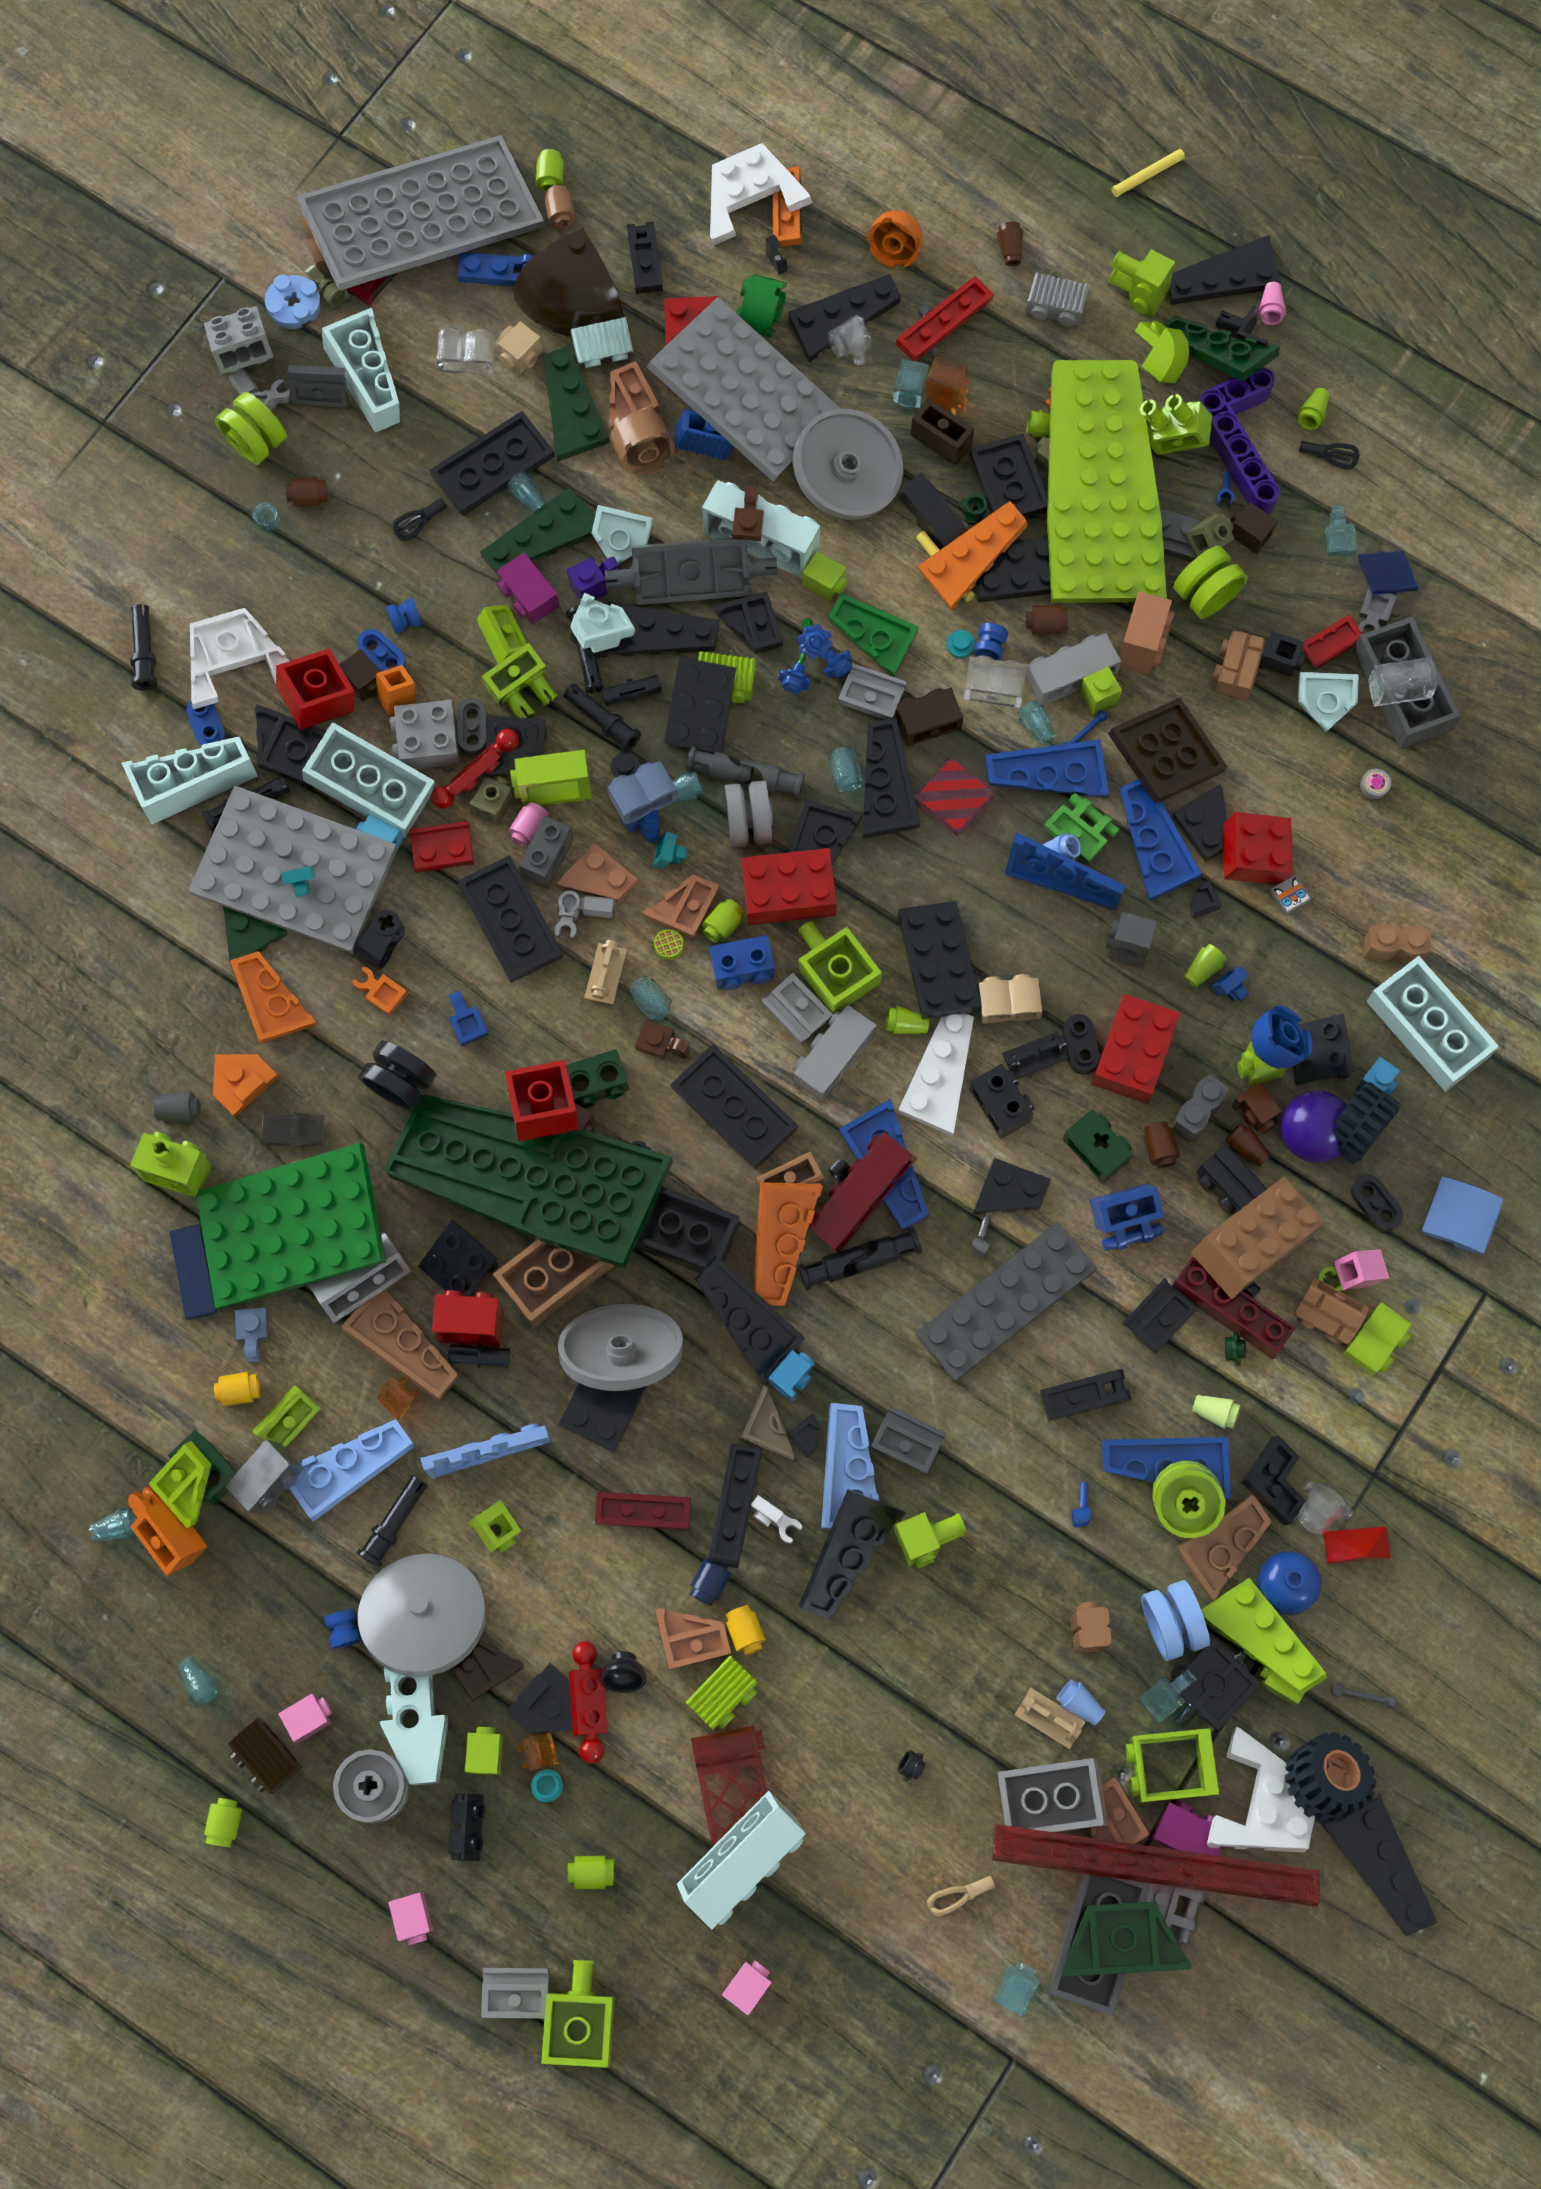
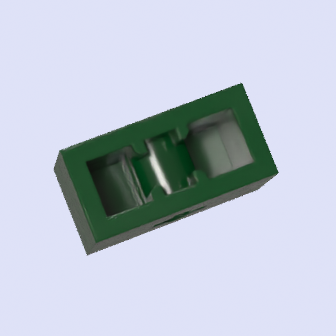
M1092 1109L1065 1131L1063 1141L1098 1180L1104 1184L1130 1162L1133 1153L1131 1152L1132 1147L1129 1142L1122 1136L1117 1137L1110 1129L1112 1126L1109 1120L1101 1113L1097 1115ZM1103 1141L1105 1143V1147L1100 1146L1096 1148L1094 1146L1095 1142L1099 1144Z

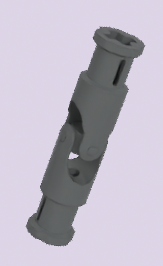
M694 746L690 749L686 764V772L695 770L707 773L711 778L724 781L736 780L738 783L747 786L751 782H757L750 780L754 773V768H757L763 775V780L760 781H766L767 791L775 793L778 790L794 794V798L798 799L801 795L805 773L802 772L794 774L782 771L781 767L750 760L740 761L738 758L719 752L711 754L698 751L697 747Z

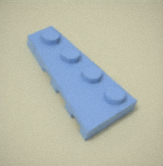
M831 1403L829 1406L821 1529H831L847 1489L879 1501L874 1482L875 1474L869 1454V1441L862 1406Z

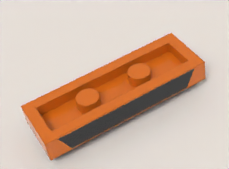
M800 167L786 168L802 185ZM782 191L774 193L773 235L777 237L781 247L802 244V208L790 213Z

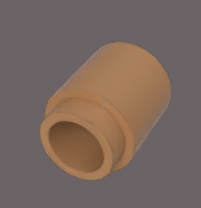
M562 185L550 187L546 191L544 199L549 224L558 229H566L576 220L571 193Z

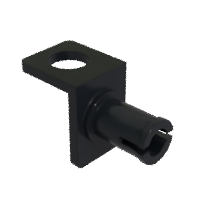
M1253 305L1244 318L1223 310L1220 312L1216 321V328L1237 334V339L1245 341L1246 337L1257 339L1258 345L1268 347V340L1251 335L1257 324V306Z

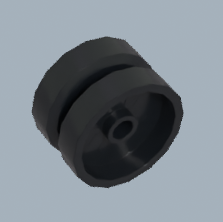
M381 1040L372 1053L376 1063H366L357 1077L367 1088L383 1099L402 1109L413 1112L422 1100L420 1091L417 1088L428 1089L437 1075L429 1065L398 1045Z

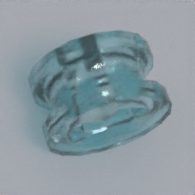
M261 503L253 510L254 522L260 530L272 531L280 524L279 513L273 504ZM264 513H270L269 520L263 521Z

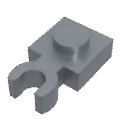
M1369 587L1359 614L1360 618L1366 619L1360 623L1358 627L1363 633L1364 629L1380 628L1379 624L1386 626L1397 596Z

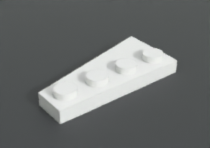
M963 1013L942 1016L898 1109L899 1114L952 1137L954 1135L970 1043L973 1016Z

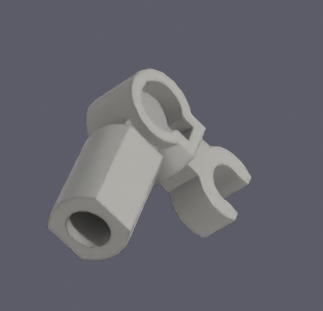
M244 368L231 373L229 376V381L239 394L245 391L251 393L270 410L276 408L278 403L284 404L292 400L290 389L284 393H279L280 390L285 388L282 379L275 381L270 390L260 392Z
M573 891L562 893L558 900L560 906L558 917L561 918V921L555 926V936L560 938L561 931L564 928H570V937L572 940H576L578 931L574 923L578 920L580 912H583L585 916L613 919L616 900L587 895L585 898H579V895Z

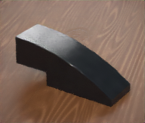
M922 472L900 488L899 500L917 518V525L928 534L940 550L967 531L945 499Z

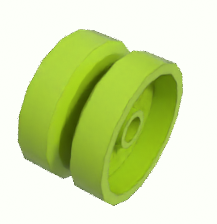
M245 391L233 401L234 410L226 408L215 417V424L223 437L242 457L254 465H260L269 456L268 447L278 448L287 439V434L271 410L254 395Z
M1221 545L1214 546L1199 555L1181 572L1174 582V590L1184 601L1191 600L1189 607L1200 619L1208 618L1224 608L1242 590L1248 579V576L1238 564L1230 565L1232 558Z
M1183 1460L1172 1463L1159 1473L1153 1484L1152 1499L1159 1521L1169 1532L1182 1538L1194 1539L1205 1536L1218 1527L1224 1516L1226 1501L1217 1477L1208 1467L1194 1461ZM1184 1498H1188V1499H1190L1191 1501L1185 1502V1501H1183V1499H1184Z

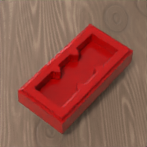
M1349 614L1306 640L1302 652L1306 654V658L1313 669L1317 670L1353 648L1362 632Z

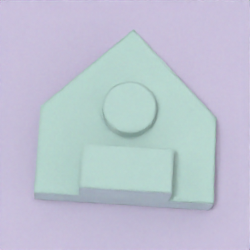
M598 505L592 535L606 558L614 556L620 565L632 557V546L648 545L653 518Z
M584 593L570 626L583 649L590 647L593 653L618 647L621 639L634 635L635 628L622 607L612 603L610 606L594 600V596Z
M1300 672L1298 703L1327 732L1358 703L1359 674Z

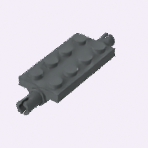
M732 538L632 546L633 566H630V569L605 570L606 589L632 586V589H635L637 605L750 596L749 580L753 576L778 575L776 557L751 559L747 555L746 540Z

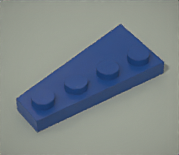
M1100 739L985 755L989 786L1064 794L1077 793L1078 795L1108 798L1110 795Z
M1139 779L1121 787L1120 795L1148 901L1155 900L1201 878L1202 872L1163 803L1155 804Z
M1017 832L1015 834L1005 875L1117 910L1124 884Z
M891 1099L839 1128V1133L856 1160L858 1158L862 1160L869 1151L867 1146L876 1135L881 1136L884 1132L906 1149ZM911 1166L883 1200L902 1232L926 1219L929 1215L918 1180Z
M1228 1437L1102 1440L1104 1472L1154 1483L1159 1473L1170 1464L1183 1460L1194 1461L1208 1467L1221 1485L1225 1499L1231 1500Z

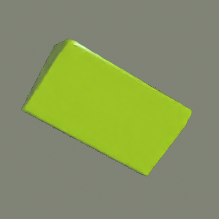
M508 604L483 608L477 617V622L499 664L526 645L527 642Z
M294 1385L252 1432L263 1442L267 1439L281 1443L286 1448L321 1408Z

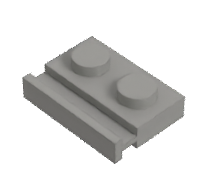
M853 663L838 698V704L884 720L894 718L897 704H900L904 690L907 687V681Z
M794 973L771 991L770 995L761 1000L762 1006L801 1046L808 1038L824 1027L833 1016L829 1009Z
M484 1967L481 2018L545 2019L550 1968Z

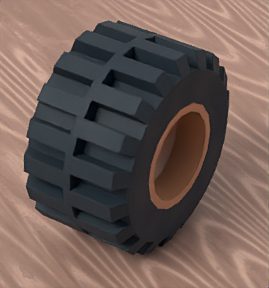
M1372 1082L1365 1084L1336 1119L1335 1122L1339 1129H1332L1335 1138L1342 1142L1338 1144L1339 1152L1352 1164L1359 1162L1400 1109L1399 1102Z
M1327 1732L1322 1733L1294 1751L1289 1757L1290 1761L1286 1763L1285 1769L1289 1773L1285 1775V1782L1290 1784V1788L1287 1789L1289 1795L1295 1797L1296 1801L1294 1804L1298 1808L1302 1807L1304 1809L1303 1814L1309 1818L1315 1816V1821L1322 1823L1326 1821L1328 1824L1340 1822L1364 1808L1369 1803L1368 1801L1373 1798L1374 1792L1372 1789L1376 1787V1780L1372 1778V1775L1375 1774L1374 1767L1368 1763L1371 1759L1367 1753L1365 1755L1362 1753V1747L1358 1743H1351L1350 1737L1346 1735L1340 1737V1734L1337 1732L1330 1734Z

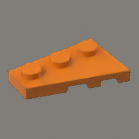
M259 951L230 960L259 1044L316 1026V1021L305 1011L300 1001L283 984L281 978Z

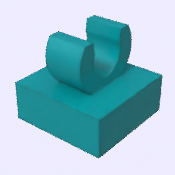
M665 832L657 840L652 867L664 870L670 863L680 865L681 861L686 859L687 848L675 845L676 834Z
M314 865L284 871L281 873L283 885L293 883L295 895L299 897L310 894L307 880L315 878L316 874Z

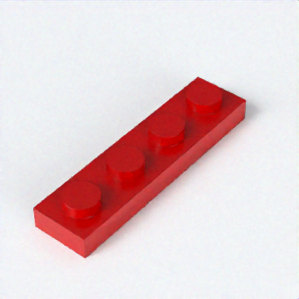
M976 276L972 277L896 339L895 344L915 363L991 302L994 294Z

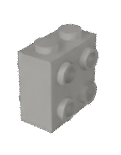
M257 306L241 308L236 313L224 317L217 316L204 323L210 348L221 375L235 373L241 368L253 364H262L268 359L274 358Z
M452 699L394 706L395 717H390L392 735L396 734L397 743L392 744L394 758L415 770L460 764L456 716Z

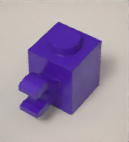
M591 556L567 569L569 585L579 602H581L584 593L594 596V600H598L608 594L605 570H619V564L614 556L606 559L599 567Z

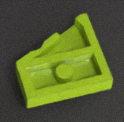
M192 1441L185 1443L149 1482L152 1489L187 1529L197 1523L212 1465Z

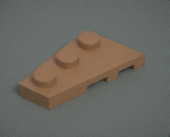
M1250 1495L1227 1511L1218 1527L1209 1534L1194 1539L1189 1538L1175 1548L1210 1601H1214L1217 1598L1224 1584L1233 1576L1240 1562L1252 1550L1272 1522L1254 1495Z

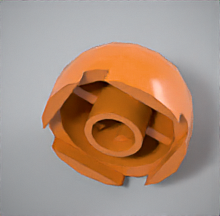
M902 210L884 212L873 222L867 234V241L869 240L871 246L869 251L879 263L887 267L895 268V264L904 265L903 268L908 267L916 260L923 244V231L918 220L913 215Z

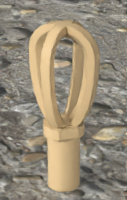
M988 1876L965 1886H955L938 1891L928 1898L929 1910L934 1916L948 1914L961 1907L968 1900L974 1899L975 1896L994 1889V1882L991 1876ZM953 1893H964V1896L959 1901L945 1909L938 1910L934 1907V1901L939 1897Z

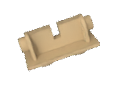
M606 940V944L598 943L584 999L614 1004L627 949L617 947L618 943L616 941Z
M1031 1687L1015 1713L1016 1717L1069 1750L1080 1735L1082 1727L1086 1722L1061 1708L1060 1705Z

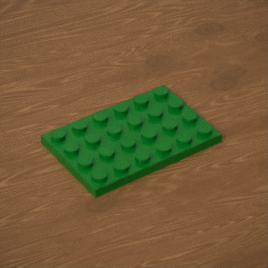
M361 1143L199 1190L196 1198L215 1309H226L386 1263L365 1146Z

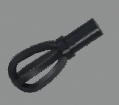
M1301 441L1299 452L1324 458L1328 463L1343 469L1354 468L1360 457L1359 449L1355 445L1347 443L1320 445ZM1332 448L1351 449V450L1354 451V453H1353V452H1349V451H1344V450L1332 449ZM1336 454L1352 456L1354 458L1343 457ZM1334 459H1338V460H1342V461H1346V462H1352V463H1351V464H1345V463H1342V462H1338V461H1336V460H1334Z
M440 498L426 508L423 507L420 510L410 511L399 516L393 522V533L402 541L412 539L433 516L447 508L445 501ZM409 517H412L411 519L405 521L404 523H402V524H400V525L398 526V524H399L401 521H403V520H405V519H407V518H409ZM416 521L415 523H413L412 525H410V526L407 527L406 529H404V530H402V531H399V530H401L402 528H404L405 526L409 525L410 523ZM416 526H418L414 531H412L407 536H402L403 534H406L407 532L411 531Z

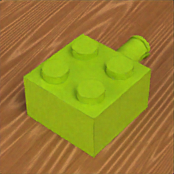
M809 921L799 928L798 934L802 936L811 948V951L798 959V971L833 1015L837 1010L842 1011L847 1005H851L881 984V970L848 927H845L827 940L817 929L813 921Z
M143 1132L130 1167L144 1182L196 1198L198 1191L204 1189L213 1167L207 1160V1155L199 1151L200 1147L191 1142L183 1141L181 1145L172 1142V1138L166 1134L154 1132V1135Z
M573 1960L572 1991H568V1994H546L541 2064L608 2068L611 2065L615 1996L594 1995L595 1992H591L594 1961Z

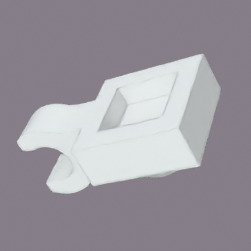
M759 1495L751 1504V1510L755 1512L753 1517L766 1527L770 1523L778 1527L782 1541L792 1544L793 1539L788 1537L785 1531L790 1526L801 1531L802 1525L799 1521L787 1517L782 1511Z

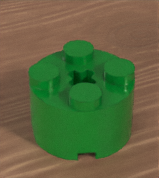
M753 274L748 280L744 279L740 296H744L742 308L738 307L736 314L759 335L773 338L776 331L771 329L774 323H780L786 300V292L781 290L787 287V282L758 274Z

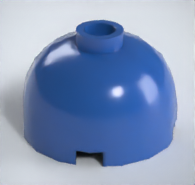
M1279 1005L1267 1010L1254 1023L1251 1041L1254 1053L1260 1060L1271 1067L1281 1069L1293 1067L1310 1056L1313 1048L1311 1034L1308 1029L1303 1032L1298 1024L1302 1019L1294 1011Z
M1295 1551L1279 1552L1269 1557L1260 1567L1256 1578L1258 1589L1281 1615H1298L1310 1609L1318 1600L1322 1587L1321 1574L1315 1563L1306 1555Z

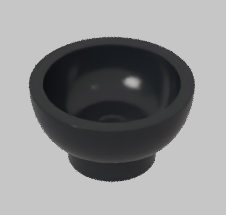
M625 1651L613 1654L611 1661L604 1666L600 1676V1682L603 1687L619 1693L637 1691L643 1688L647 1681L645 1670L637 1661V1657L633 1653Z

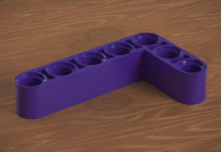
M1263 367L1243 382L1232 378L1204 391L1200 396L1199 402L1212 415L1210 441L1225 467L1231 473V477L1247 504L1249 502L1253 503L1267 514H1270L1274 510L1279 496L1278 485L1236 416L1264 403L1270 397L1275 376L1270 369ZM1231 395H1237L1240 398H1234ZM1206 406H1213L1215 409H1210ZM1219 428H1225L1228 431H1222ZM1233 451H1239L1242 454H1236ZM1246 473H1252L1256 477H1250ZM1259 496H1266L1270 500H1263Z

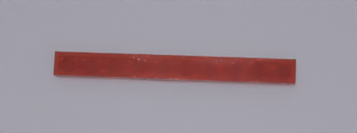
M996 1824L994 1828L992 1861L1317 1907L1320 1903V1870Z

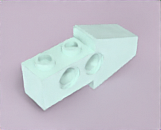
M384 1668L386 1683H391V1695L386 1696L387 1714L392 1715L393 1720L380 1721V1725L410 1785L440 1783L448 1729V1716L435 1715L433 1676L410 1677ZM414 1678L417 1688L413 1694L405 1696L401 1691V1685L406 1679ZM415 1710L419 1715V1721L413 1728H406L403 1723L404 1715L408 1711Z

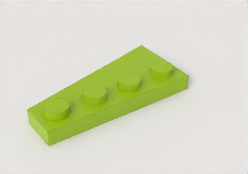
M1250 1578L1201 1609L1207 1624L1210 1623L1218 1629L1222 1636L1236 1643L1244 1650V1653L1253 1660H1258L1268 1668L1271 1674L1300 1696L1327 1679L1323 1668Z

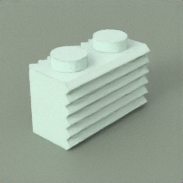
M626 317L571 329L578 365L584 364L585 368L600 366L601 360L608 358L612 359V363L628 359V354L633 353Z

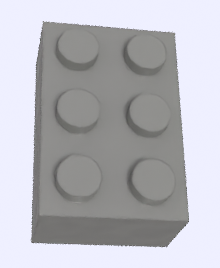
M1095 1758L997 1772L1007 1839H1019L1109 1826L1099 1762Z

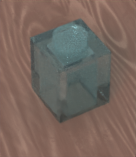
M901 359L894 385L893 402L899 403L904 407L913 406L920 408L928 380L929 364Z
M1020 1961L1017 1966L1008 1964L991 2000L1023 2017L1041 1981L1034 1977L1036 1970Z

